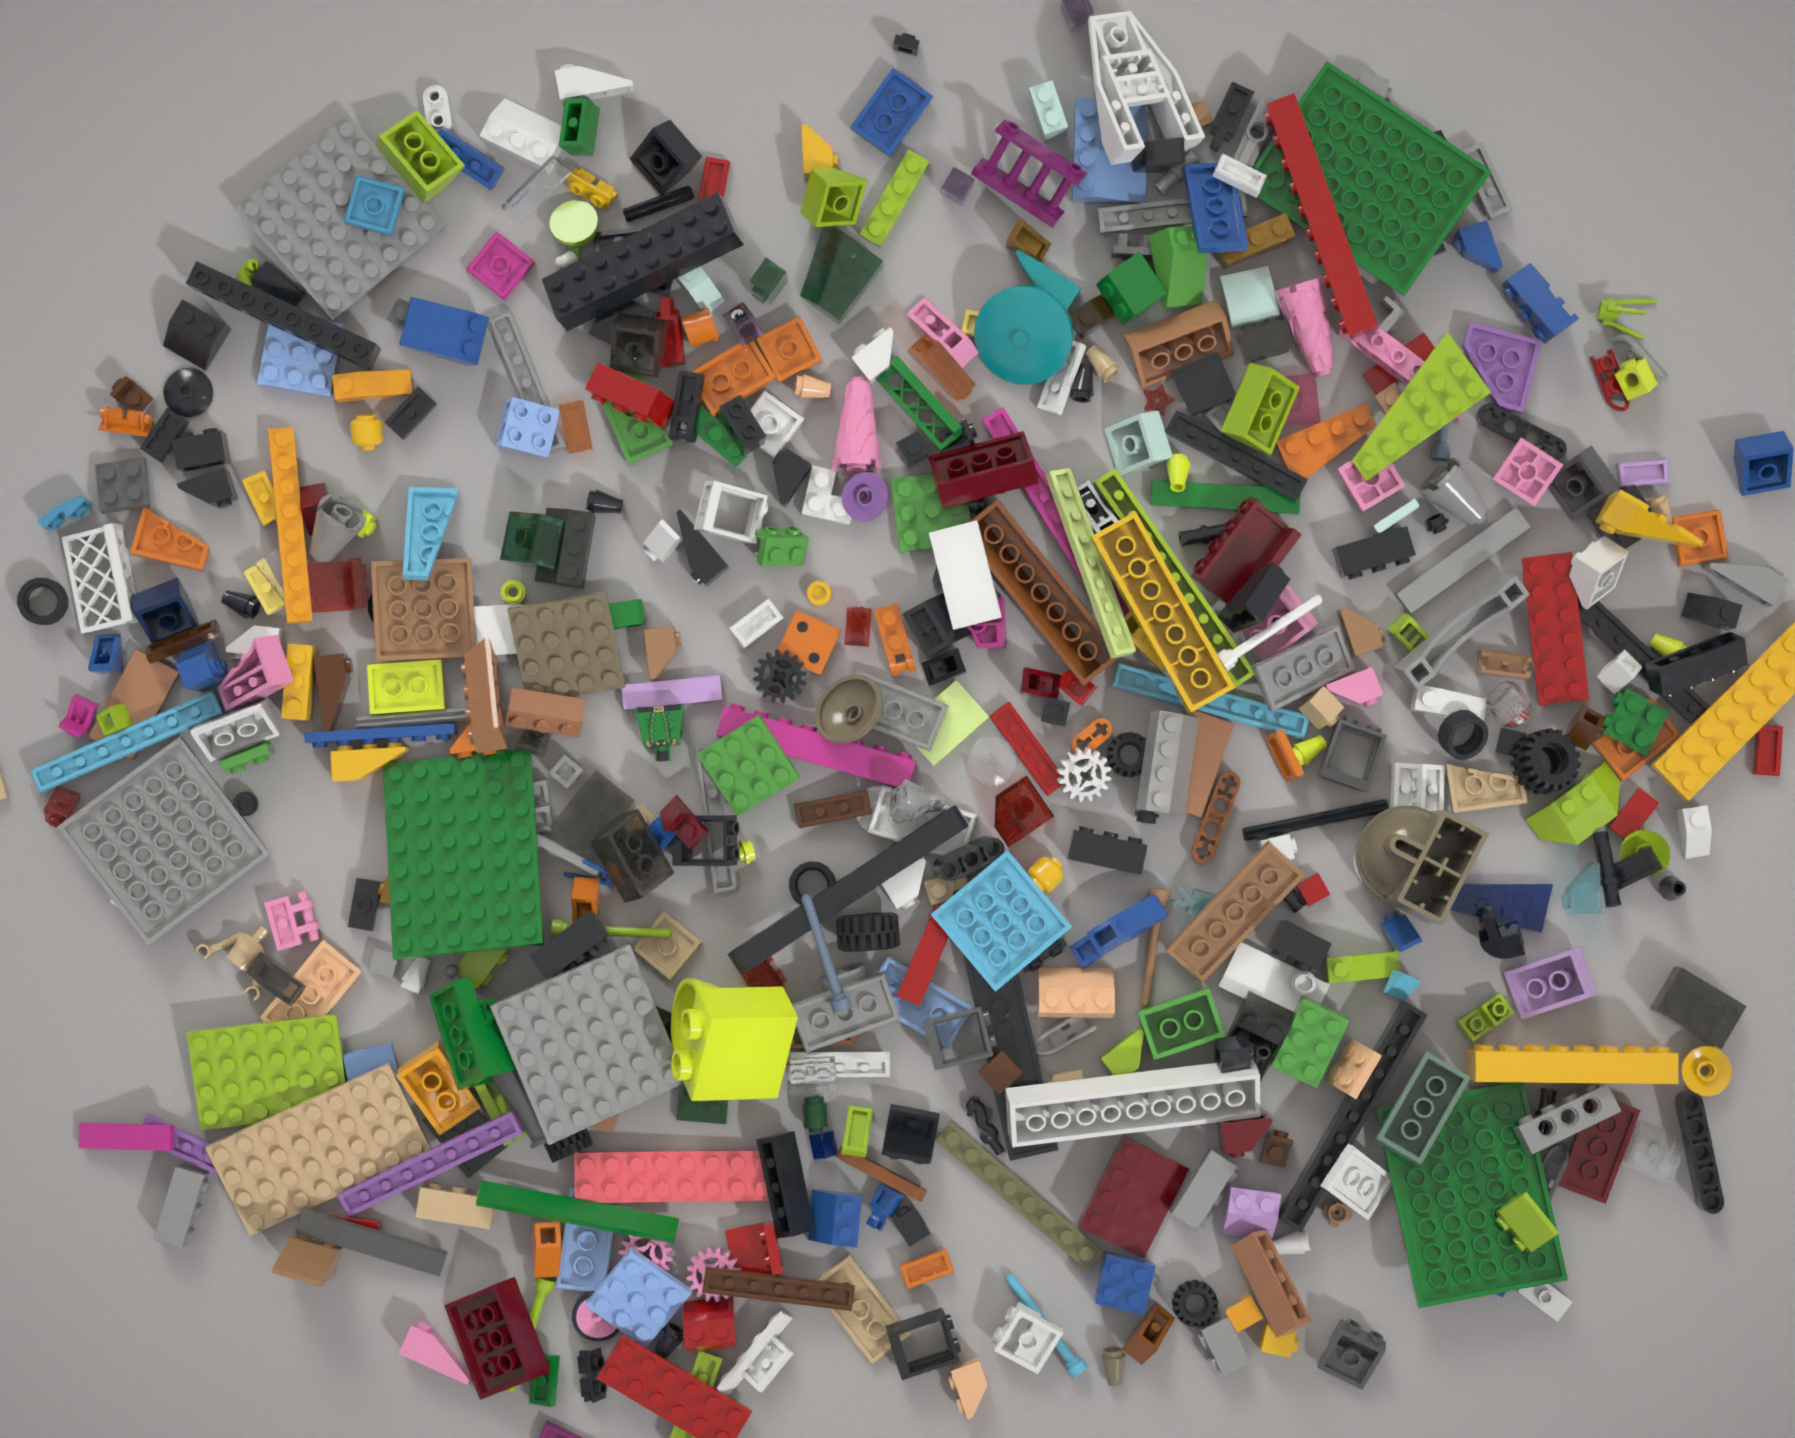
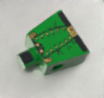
M684 705L635 708L644 747H655L656 762L671 761L670 746L681 745Z

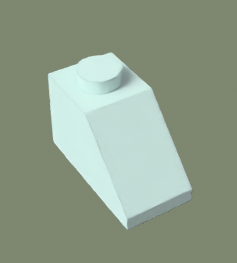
M701 266L676 278L700 310L706 307L709 308L711 313L725 302Z

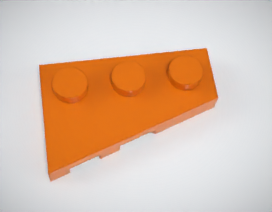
M143 508L130 554L204 572L210 547L185 531L178 529L167 520L160 518L149 509Z

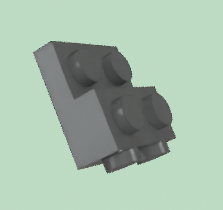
M1340 1319L1329 1338L1327 1348L1318 1361L1317 1368L1363 1390L1386 1351V1341L1383 1340V1336L1377 1331L1371 1330L1368 1333L1362 1330L1360 1324L1352 1319H1348L1347 1322Z

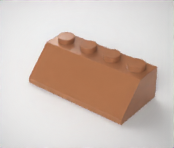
M1217 300L1124 334L1128 354L1142 389L1172 378L1171 371L1215 352H1218L1220 359L1234 354L1226 315Z
M486 638L464 653L465 663L461 664L462 676L467 678V685L463 686L465 700H469V707L465 708L466 719L468 723L471 722L472 729L467 731L470 745H474L477 753L507 749L498 659L490 638Z

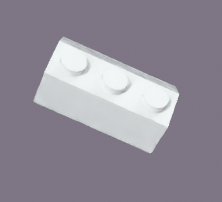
M506 98L490 114L480 134L483 143L547 174H550L562 151V148L558 146L561 125Z
M266 699L208 720L190 730L192 737L210 762L280 735L275 712Z

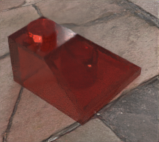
M1027 775L996 795L994 827L1008 847L1054 817Z

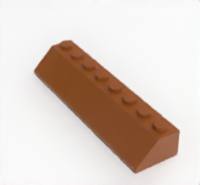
M1000 500L994 501L970 521L978 520L992 573L1083 686L1120 658L1111 659L1098 622Z

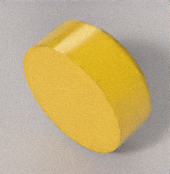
M815 581L807 588V598L814 606H824L831 599V589L825 582Z

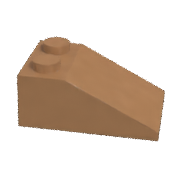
M294 1234L287 1241L271 1273L321 1287L335 1277L343 1248L300 1234Z

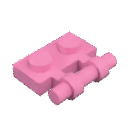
M307 891L297 893L298 904L293 905L290 896L264 903L277 951L303 944L301 934L308 932L310 942L320 939L317 931L319 925L314 920L311 909L313 904L312 900L308 899ZM302 911L305 925L298 926L295 912Z

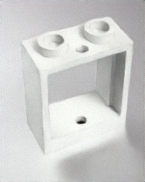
M705 481L694 530L746 544H757L760 538L755 535V530L763 529L761 524L763 516L766 515L768 510V496L717 481ZM721 492L752 500L744 535L713 527Z

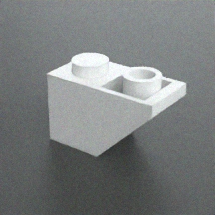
M891 327L886 331L882 328L872 336L873 341L867 346L863 343L852 352L854 354L851 357L853 364L870 384L890 368L894 336Z
M254 625L226 647V652L233 654V659L241 660L240 657L243 653H248L253 646L251 643L255 638L278 635L282 646L284 630Z

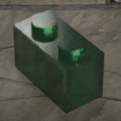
M765 258L749 280L751 292L753 293L752 296L762 304L767 301L772 305L788 282V277L784 269L768 258Z

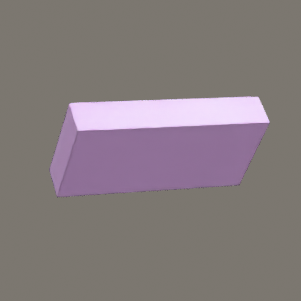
M1668 459L1616 464L1617 479L1620 485L1618 488H1629L1634 484L1636 487L1670 484Z

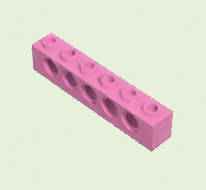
M1380 327L1378 330L1354 339H1350L1348 333L1343 335L1340 329L1339 337L1375 364L1381 366L1406 387L1425 362ZM1467 411L1452 420V422L1457 425Z

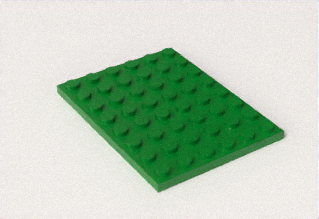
M1326 61L1299 100L1300 110L1356 265L1405 297L1492 171ZM1272 140L1253 167V169L1267 175L1257 198L1279 213H1286L1288 219L1306 230L1305 228L1309 227L1307 217L1302 219L1297 207L1298 204H1301L1299 195H1293L1289 184L1293 180L1291 172L1285 173L1281 159L1285 157L1282 148L1277 150L1274 140Z
M531 748L497 751L496 754L483 756L482 753L472 754V757L459 759L457 756L387 763L384 765L383 777L393 959L405 960L544 945Z
M1511 1082L1463 1091L1425 1159L1419 1166L1414 1165L1383 1146L1417 1308L1568 1280L1558 1234L1533 1252L1527 1253L1525 1250L1521 1252L1513 1243L1512 1239L1515 1237L1509 1230L1504 1231L1496 1221L1498 1216L1495 1214V1211L1518 1193L1527 1192L1557 1229L1540 1151L1532 1155H1526L1513 1127L1519 1125V1119L1531 1114L1524 1082ZM1393 1105L1375 1108L1379 1129Z

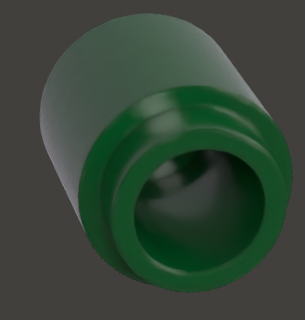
M824 1096L805 1097L804 1104H802L803 1128H808L809 1133L824 1132L823 1127H828L827 1102H824Z

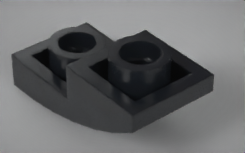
M267 260L251 278L255 285L263 292L293 306H297L305 296L304 291L289 281L283 272Z

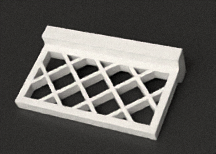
M111 523L103 525L104 527L62 537L81 634L139 622L133 612L131 595L136 594L137 591L124 527L121 524ZM104 533L106 542L100 550L92 542L98 534ZM80 540L85 544L79 555L72 552L70 541ZM89 547L99 553L93 564L83 559ZM103 556L110 561V568L106 574L97 568ZM80 562L90 568L84 579L77 576L76 572ZM94 571L104 577L98 588L88 583ZM108 581L115 585L116 590L111 598L102 592ZM85 586L95 592L89 603L83 601L81 596ZM99 595L109 601L102 613L93 607ZM113 605L120 610L121 619L113 621L107 617ZM91 610L100 617L94 626L88 627L86 617Z

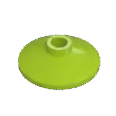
M1638 830L1625 837L1621 843L1619 855L1620 860L1641 851L1642 847L1652 846L1663 868L1647 876L1650 877L1661 873L1667 867L1671 857V850L1666 839L1657 832Z

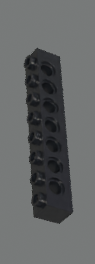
M198 261L195 262L186 281V284L194 291L366 370H372L381 351V348L376 343Z

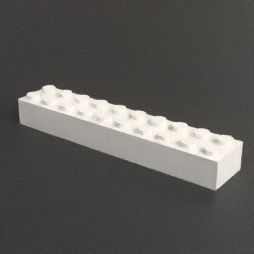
M1253 1058L1251 1059V1069L1221 1073L1216 1063L1005 1088L1007 1128L1012 1147L1261 1117L1260 1073Z

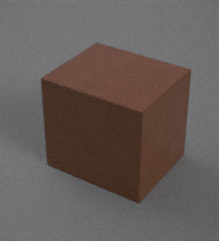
M1002 1049L978 1071V1074L999 1095L1023 1073Z

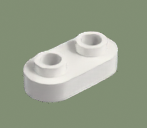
M431 85L423 93L426 121L437 133L443 127L450 131L453 122L448 94L443 87ZM433 94H439V98L436 101L431 100ZM437 118H443V122L440 125L435 124Z

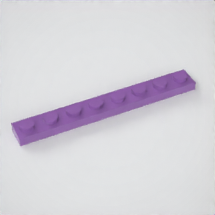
M512 1109L340 1192L337 1197L348 1217L516 1138L522 1135L525 1130Z

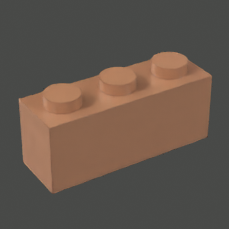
M511 688L505 726L580 738L586 699Z

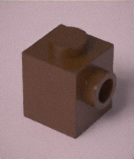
M1582 705L1568 724L1566 734L1571 737L1569 741L1571 743L1575 742L1577 747L1586 751L1601 732L1605 717Z

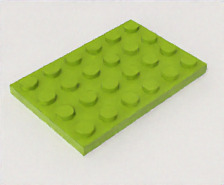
M338 1013L187 1032L200 1130L255 1124L347 1082Z

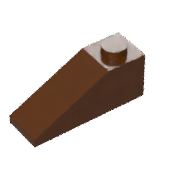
M345 653L313 657L324 731L335 730L351 680L350 673L353 672L352 659L348 658Z

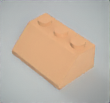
M1038 968V1017L1113 1018L1115 1014L1113 968Z

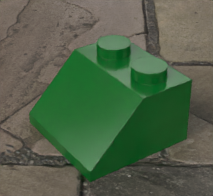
M1140 252L1109 272L1096 284L1101 295L1106 299L1122 325L1143 315L1167 294Z

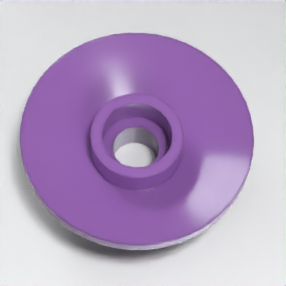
M859 472L853 475L846 482L842 492V503L845 511L849 516L859 521H870L878 517L885 509L888 500V490L885 482L880 476L872 472ZM861 491H863L864 496H863V498L860 500V499H859V494H860Z

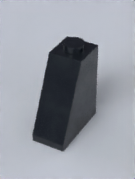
M1274 562L1259 568L1219 612L1217 617L1233 633L1263 622L1291 579Z

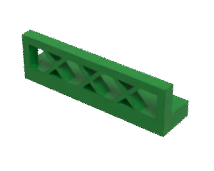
M896 356L890 361L892 367L882 374L877 381L942 452L964 433L962 426L907 365ZM896 372L901 378V388L890 387L885 381ZM904 392L915 393L917 395V405H906L903 402ZM921 401H922L926 406H920ZM920 410L931 411L933 413V423H922L919 420ZM936 428H946L952 435L943 443H940L935 437Z

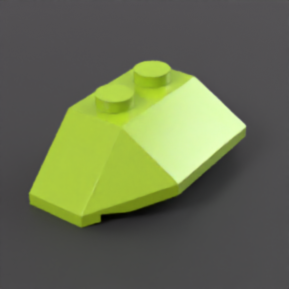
M1604 761L1526 818L1525 821L1539 840L1578 845L1618 815L1620 780L1606 761Z

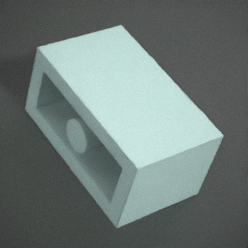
M1053 80L1030 87L1028 97L1043 141L1067 134L1068 125Z

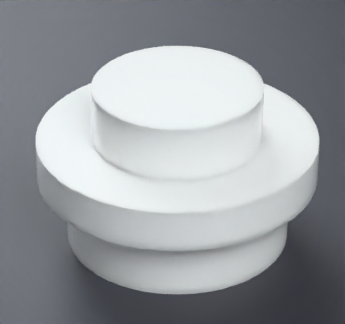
M1308 971L1297 972L1291 980L1292 989L1298 995L1308 996L1316 989V978Z

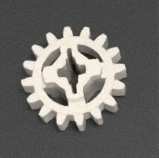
M1089 747L1085 748L1084 753L1079 748H1076L1075 755L1067 752L1069 759L1067 761L1061 759L1060 762L1064 767L1057 769V772L1062 775V777L1057 779V782L1064 784L1061 790L1064 793L1069 791L1068 796L1071 799L1077 795L1079 802L1083 801L1084 796L1089 801L1093 800V794L1101 797L1102 795L1099 790L1101 788L1107 790L1108 787L1104 783L1111 780V777L1106 774V772L1111 770V767L1104 765L1107 759L1104 756L1099 758L1100 752L1097 750L1091 754ZM1084 759L1083 762L1075 764L1078 760ZM1096 765H1098L1099 767V778L1096 776L1095 772L1097 768ZM1069 771L1072 773L1073 779L1071 781L1072 784H1070L1069 782ZM1082 771L1087 772L1088 776L1081 777L1080 773ZM1093 785V787L1084 790L1085 787Z

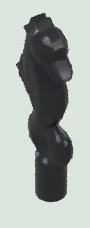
M972 1096L966 1103V1108L968 1109L967 1116H972L974 1111L976 1124L979 1128L983 1129L980 1133V1140L985 1144H989L996 1156H998L1005 1150L997 1139L998 1129L988 1122V1119H991L992 1110L985 1107L979 1101L980 1098Z

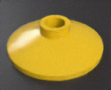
M1700 1046L1691 1050L1685 1056L1681 1066V1075L1685 1085L1692 1092L1701 1096H1713L1719 1094L1728 1086L1732 1076V1067L1728 1057L1718 1048ZM1702 1066L1708 1068L1706 1075H1702L1700 1072Z

